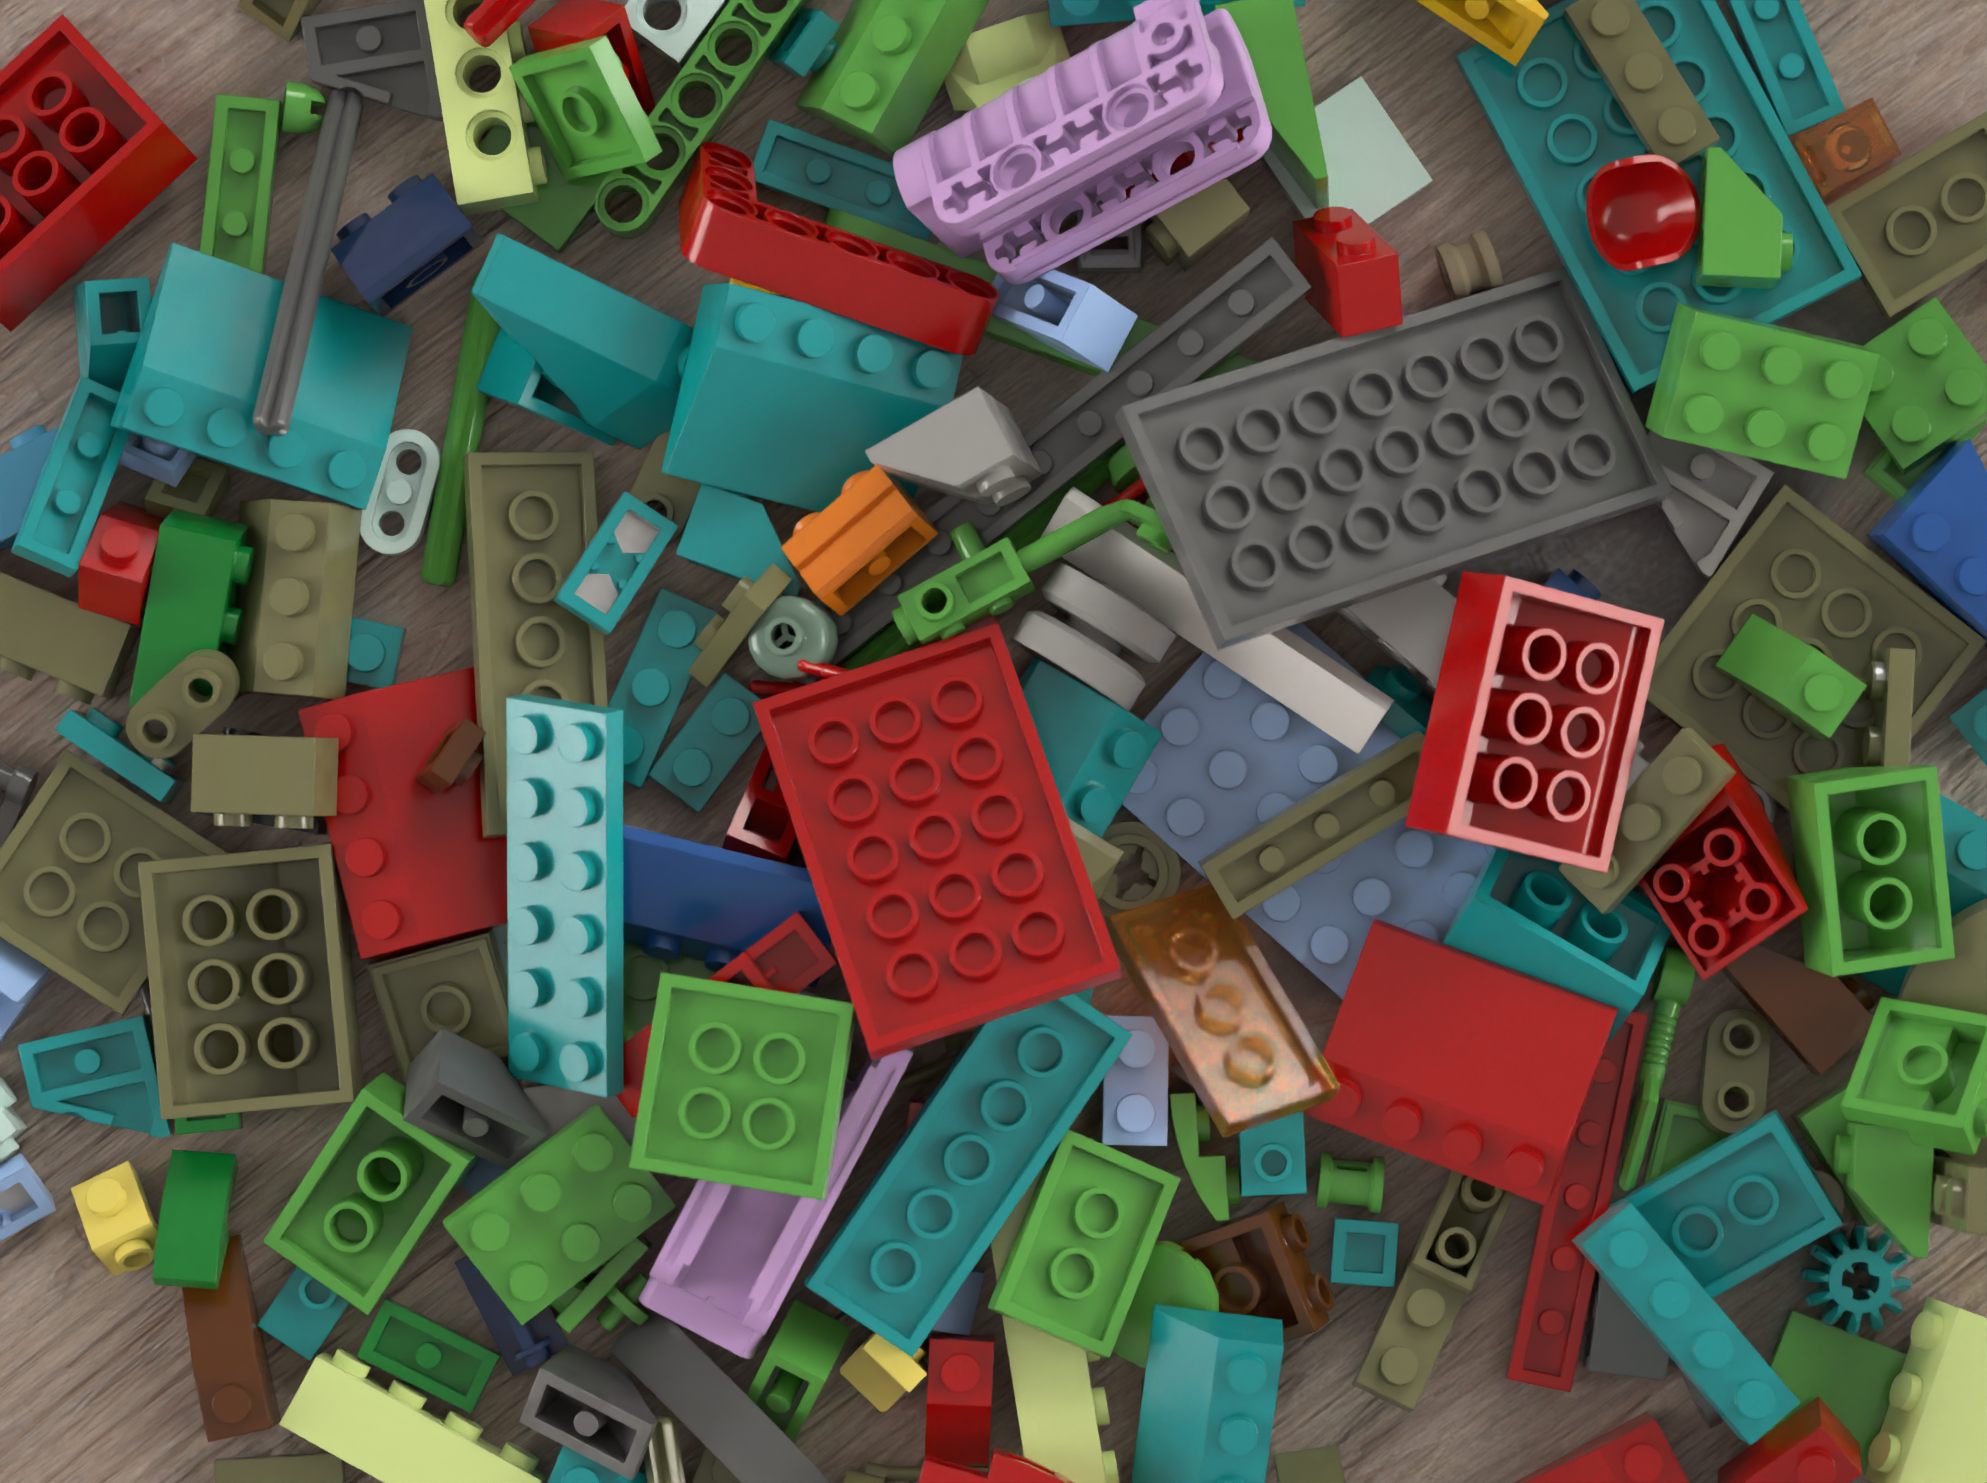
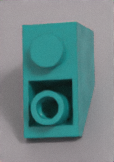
M149 277L84 281L72 286L80 378L84 376L121 393L151 303Z

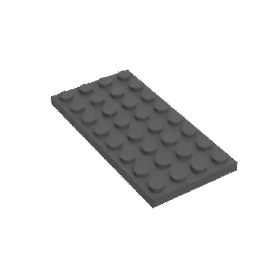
M1564 267L1403 317L1402 325L1344 338H1335L1121 406L1114 415L1218 650L1664 501L1673 492L1596 324Z

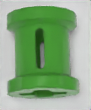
M1320 1152L1315 1207L1326 1208L1329 1203L1368 1207L1370 1214H1380L1384 1187L1385 1157L1375 1156L1372 1162L1334 1159L1331 1153Z

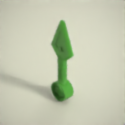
M1665 945L1661 953L1652 987V1000L1656 1001L1653 1011L1654 1016L1651 1019L1652 1024H1650V1032H1648L1649 1039L1646 1041L1647 1047H1645V1055H1643V1063H1641L1639 1071V1087L1632 1104L1618 1183L1621 1189L1626 1192L1633 1189L1636 1184L1658 1106L1659 1089L1663 1085L1666 1073L1665 1067L1668 1064L1667 1059L1672 1047L1670 1044L1673 1042L1672 1036L1675 1034L1676 1020H1678L1680 1008H1684L1688 1001L1696 972L1695 967L1683 949Z

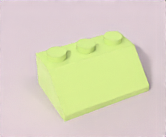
M1927 1296L1922 1312L1913 1322L1910 1334L1911 1344L1901 1373L1896 1376L1891 1385L1889 1393L1890 1404L1880 1433L1870 1445L1868 1453L1869 1464L1864 1478L1874 1483H1987V1317Z

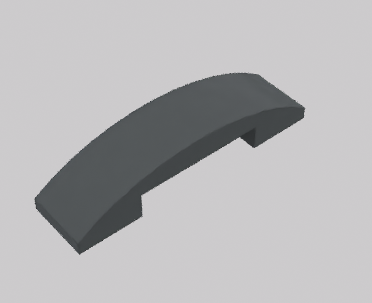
M650 1309L648 1311L650 1317L642 1326L635 1323L609 1349L740 1483H831L777 1425L670 1319Z

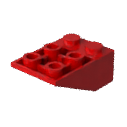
M1724 743L1711 745L1710 747L1737 773L1639 881L1703 981L1718 973L1809 910L1759 796Z

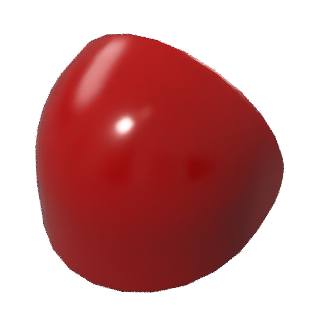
M1659 155L1634 156L1616 160L1602 166L1594 175L1589 185L1586 199L1587 224L1592 241L1604 260L1614 268L1622 271L1649 268L1679 259L1691 248L1700 229V200L1694 184L1688 174L1678 164Z

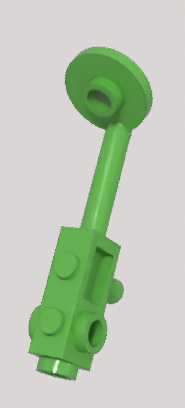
M1148 497L1144 505L1133 500L1123 499L1092 510L1018 551L1008 537L985 548L973 523L967 522L949 533L963 561L898 595L897 598L901 606L891 611V614L908 645L920 641L926 646L964 633L965 627L989 614L994 616L1010 609L1014 605L1015 600L1037 589L1029 575L1030 573L1127 521L1138 527L1135 536L1151 547L1169 554L1172 546L1150 497ZM947 601L942 611L933 613L938 603Z

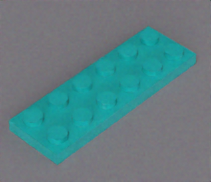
M528 694L511 696L506 698L508 1071L513 1078L607 1098L623 1093V710Z
M1074 994L980 1024L804 1280L805 1286L913 1357L1122 1052L1132 1034Z

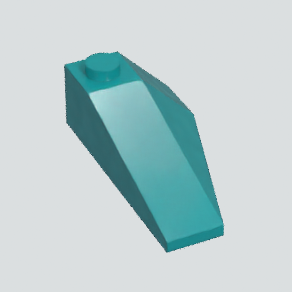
M497 234L471 294L515 343L522 345L542 367L540 372L553 386L559 387L576 406L575 411L585 423L639 450L656 439L658 435L670 429L694 328L507 236Z

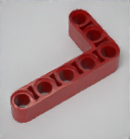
M704 142L698 150L678 202L680 250L689 261L709 271L955 354L970 356L976 353L1000 296V293L992 284L970 273L757 201L754 163L747 155L730 146L716 142Z

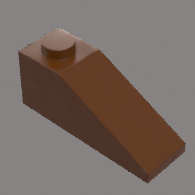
M1759 944L1721 970L1813 1074L1822 1075L1861 1041L1869 1031L1873 1016L1868 1011L1875 1006V1003L1867 992L1850 976L1842 983L1837 976L1832 977L1807 968L1804 962Z
M241 1234L229 1237L218 1289L182 1287L194 1380L208 1442L270 1429L281 1421L262 1330L257 1326L260 1320Z

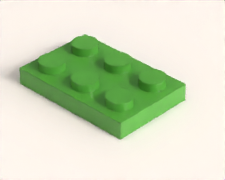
M597 1102L442 1220L444 1227L521 1325H524L677 1207L650 1171L629 1168L632 1147Z
M1068 1129L1043 1167L987 1309L1102 1358H1110L1181 1178Z

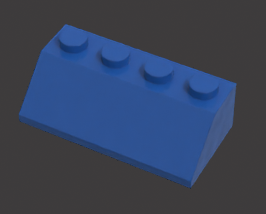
M623 825V942L642 946V951L645 954L657 959L677 960L681 955L705 961L704 966L707 969L717 973L797 911H800L829 949L831 937L808 869ZM818 977L808 986L816 988L820 977Z

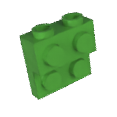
M1881 997L1840 1105L1846 1120L1906 1130L1913 1144L1975 1155L1981 1138L1987 1139V1015Z

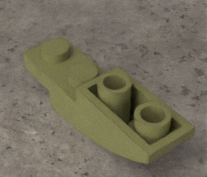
M1451 1171L1374 1328L1376 1332L1353 1380V1386L1409 1413L1415 1409L1466 1294L1472 1290L1515 1195L1514 1193L1456 1171Z

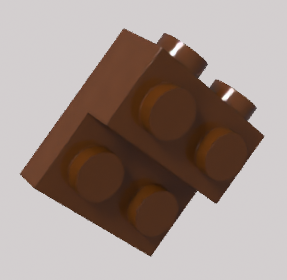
M1284 1201L1228 1220L1218 1227L1173 1242L1183 1247L1182 1251L1188 1253L1194 1260L1198 1258L1209 1269L1219 1293V1312L1280 1319L1283 1321L1284 1342L1316 1332L1330 1321L1327 1310L1333 1307V1295L1330 1285L1323 1274L1319 1272L1312 1274L1303 1250L1308 1249L1310 1246L1307 1226L1298 1213H1288Z

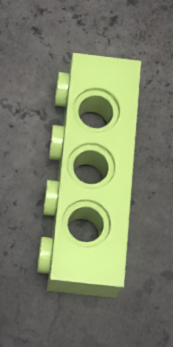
M424 0L458 207L465 216L498 211L506 207L540 202L537 185L548 183L544 152L541 145L530 147L527 123L535 122V119L509 69L511 65L528 55L521 21L514 22L489 47L484 48L477 44L465 29L460 27L459 19L466 7L475 3H483L485 0ZM484 65H493L501 69L500 81L491 91L479 93L470 89V78L477 68ZM493 126L508 128L511 131V141L506 150L497 155H487L479 150L481 137L487 130Z

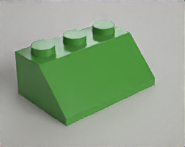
M854 0L832 39L836 42L833 53L827 62L817 72L812 74L795 106L894 156L897 150L909 144L989 0Z
M1937 766L1847 767L1786 776L1796 879L1809 909L1800 915L1805 967L1836 977L1954 959L1955 951Z

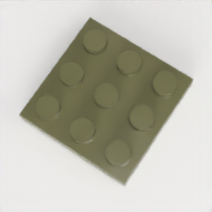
M66 750L0 848V938L124 1016L149 979L138 862L228 853L77 755Z

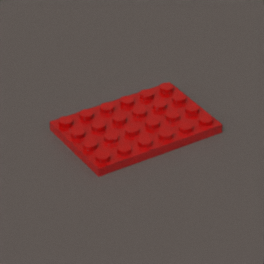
M998 622L753 702V707L871 1060L1122 978V970Z

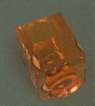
M1872 97L1803 132L1795 140L1799 149L1797 154L1814 186L1817 185L1823 197L1886 166L1901 155Z

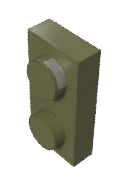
M1886 648L1877 650V662L1870 661L1866 672V697L1868 700H1875L1874 726L1867 725L1864 730L1862 743L1864 764H1872V767L1910 766L1916 649Z

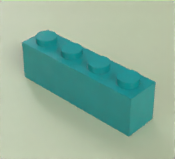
M1620 1199L1572 1240L1739 1439L1752 1445L1800 1404L1794 1394L1632 1203Z

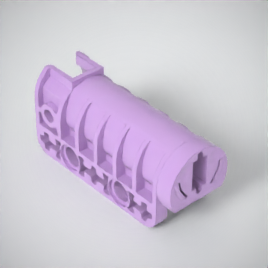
M1147 0L1133 8L1136 21L1128 27L1104 40L1097 41L1071 58L1051 66L1047 71L1007 90L1004 94L988 103L970 110L955 121L900 148L894 153L893 168L898 188L907 209L960 259L984 248L990 267L1003 280L1010 284L1020 285L1045 274L1251 165L1261 158L1269 148L1272 140V127L1249 52L1229 12L1226 9H1217L1203 17L1199 0ZM1246 125L1247 128L1243 130L1244 140L1237 143L1235 141L1238 137L1237 130ZM1211 141H1214L1215 145L1212 146L1215 153H1212V151L1207 146V144ZM1187 151H1195V158L1190 166L1170 175L1172 163L1179 155ZM1152 173H1154L1155 177H1156L1157 180L1159 181L1158 183H1157V182L1155 181V179L1151 176ZM1134 185L1135 187L1130 193L1131 197L1124 200L1126 198L1125 189ZM1099 201H1102L1104 203L1100 205V208L1104 211L1102 213L1100 209L1096 206V203ZM1083 210L1081 223L1059 234V228L1064 218L1073 211ZM1023 243L1025 246L1020 249V256L1013 259L1016 257L1015 248Z
M801 990L797 993L800 995L822 998L806 990ZM911 1047L875 1060H871L869 1054L855 1083L846 1078L826 1200L698 1180L649 1273L650 1277L638 1298L639 1301L647 1308L742 1358L752 1359L906 1069L915 1048Z

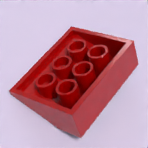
M63 14L0 72V323L10 332L22 323L198 159Z
M1463 571L1405 827L1607 873L1665 619L1505 575Z
M474 667L365 691L299 709L298 713L305 737L339 738L336 816H325L361 959L382 958L508 924L507 837L483 838L479 765L461 787L453 782L451 786L438 793H434L415 779L451 726L464 718H467L477 726Z
M1375 918L1322 1054L1303 1114L1546 1205L1561 1176L1618 1008Z

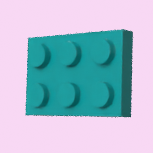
M1777 1109L1620 1198L1632 1203L1711 1298L1716 1297L1843 1225V1217ZM1618 1199L1617 1201L1611 1203L1610 1206H1609V1208H1611V1207H1612L1616 1202H1618L1620 1199Z

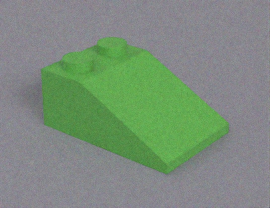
M1240 0L1215 5V10L1226 9L1229 12L1249 52L1272 127V140L1269 148L1315 208L1328 207V173L1294 1Z
M385 1072L381 1073L361 1090L263 1240V1243L367 1315L377 1305L480 1158L404 1121L406 1087Z

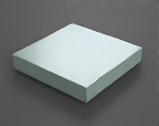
M1362 76L1315 107L1328 173V207L1352 208L1365 222L1371 225L1432 183V178ZM1268 148L1261 157L1262 161L1301 218L1313 217V214L1322 208H1315L1276 155Z

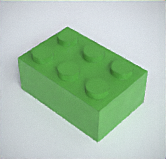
M1677 302L1645 427L1663 438L1847 479L1880 354L1859 344Z

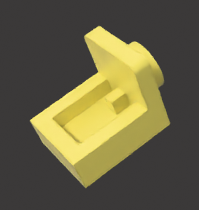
M129 1161L70 1188L91 1249L112 1274L119 1275L125 1271L139 1270L153 1261L158 1225L155 1223L138 1172Z
M873 1332L841 1365L840 1373L879 1411L886 1412L906 1391L910 1393L927 1375L928 1367L921 1361L927 1352L920 1346L915 1355L911 1357Z

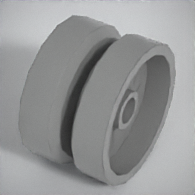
M1058 562L1041 591L1045 600L1050 605L1070 618L1067 624L1039 610L1027 611L1012 635L1011 640L1037 659L1129 712L1146 684L1142 675L1117 657L1120 651H1123L1146 664H1159L1176 634L1144 612L1145 608L1124 593L1097 578L1093 580L1068 565Z

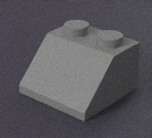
M979 387L974 388L865 451L871 463L905 483L986 506L994 502L997 506H1004L1020 499L1031 490L1029 482L1043 475L1009 408Z

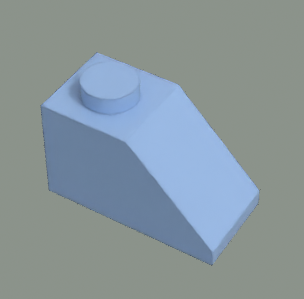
M1054 269L1020 285L1010 284L998 274L992 283L1000 293L991 315L992 317L1068 357L1105 372H1109L1138 317L1137 314L1092 284Z

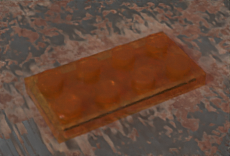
M1211 884L1109 916L1106 927L1116 954L1223 1138L1335 1099L1340 1084L1239 916L1232 920Z

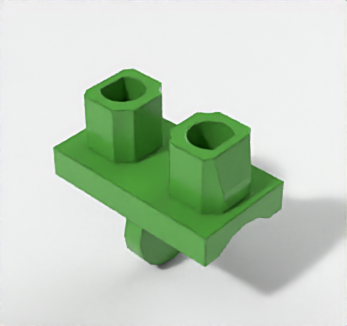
M640 1234L602 1264L605 1266L604 1269L589 1284L582 1279L553 1301L551 1305L561 1313L555 1321L570 1333L606 1295L610 1299L611 1304L596 1318L605 1329L611 1332L625 1316H628L636 1324L642 1326L650 1315L639 1303L638 1298L648 1278L640 1272L625 1289L617 1282L652 1244Z

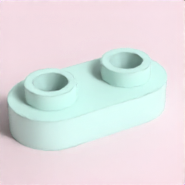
M402 429L389 435L387 448L367 508L362 510L360 534L369 547L384 555L398 556L411 551L420 542L425 530L436 490L441 454L434 441L420 431ZM406 452H417L422 461L420 469L411 475L402 473L399 468L401 456ZM389 513H400L404 518L403 530L395 536L386 535L382 529L384 517Z

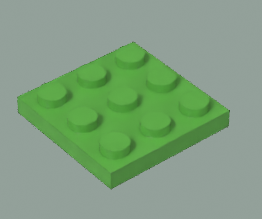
M661 972L629 1168L826 1200L856 1019L853 1003Z

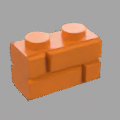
M875 465L869 471H860L851 476L844 483L841 495L822 512H814L802 518L793 530V537L784 543L781 549L794 567L801 573L800 575L815 595L842 617L937 536L939 532L919 509V506L900 482L890 473Z

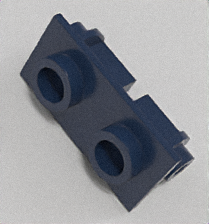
M468 1256L455 1262L512 1376L543 1363L569 1344L559 1324L555 1321L556 1318L549 1305L524 1325H521Z

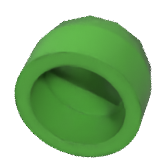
M286 81L281 132L309 134L318 130L322 126L324 116L312 114L310 109L311 106L325 107L327 105V100L323 93L316 87L305 83Z

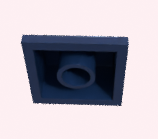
M433 173L424 180L419 175H414L402 182L388 195V199L392 203L372 219L368 213H363L351 220L336 234L341 242L331 248V252L361 295L382 317L392 312L484 243L483 239Z

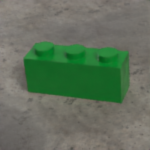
M173 509L160 524L129 707H133L148 690L190 653L200 649H212L226 655L228 645L236 646L244 616V609L235 607L239 584L247 585L255 557V548L246 546L249 525L179 509ZM202 678L193 680L194 689L203 696L213 694L212 685L207 680Z

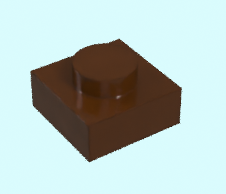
M467 718L454 724L448 729L415 779L434 793H438L451 786L453 782L461 787L470 778L483 758V755L475 749L486 735V732Z

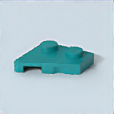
M146 1015L18 1045L33 1108L81 1117L87 1121L123 1127L148 1133L150 1136L159 1138L174 1135L171 1120H161L156 1059Z

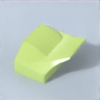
M1047 10L1023 15L972 32L944 80L954 113L978 108L1031 76H1037L1047 71L1051 66L1069 59L1070 55L1060 26L1050 27Z

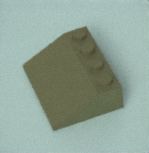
M332 844L138 862L161 1120L354 1102L364 1088L348 907Z

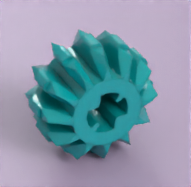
M1855 1224L1851 1230L1850 1243L1848 1245L1844 1234L1835 1228L1827 1233L1833 1251L1829 1253L1826 1249L1816 1244H1812L1808 1249V1253L1821 1261L1822 1264L1820 1270L1813 1268H1802L1800 1270L1801 1279L1820 1283V1287L1809 1291L1804 1296V1301L1811 1307L1828 1301L1820 1317V1321L1827 1326H1832L1843 1314L1845 1332L1857 1334L1861 1326L1863 1313L1868 1325L1878 1331L1884 1327V1320L1878 1308L1883 1306L1895 1314H1900L1904 1309L1899 1301L1890 1297L1892 1288L1902 1291L1911 1289L1912 1281L1902 1276H1892V1271L1903 1267L1908 1262V1259L1902 1252L1891 1253L1883 1257L1892 1240L1886 1233L1880 1232L1868 1245L1867 1227L1862 1224ZM1858 1262L1859 1270L1868 1273L1870 1279L1866 1288L1858 1285L1857 1288L1860 1294L1853 1296L1852 1288L1843 1285L1841 1279L1845 1270L1853 1273L1854 1270L1851 1265Z

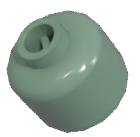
M793 595L777 597L748 633L749 651L756 664L769 675L792 681L810 679L815 675L798 670L797 663L800 660H806L813 664H829L834 658L838 644L837 628L829 612L817 602ZM790 626L793 627L796 636L791 635ZM788 641L793 643L789 648L785 649L784 645Z

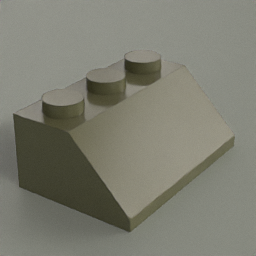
M279 499L240 501L238 523L249 525L246 546L255 548V557L247 585L239 584L235 607L244 609L240 636L236 646L228 645L226 656L236 665L240 675L238 693L335 700L345 697L362 510L323 502Z

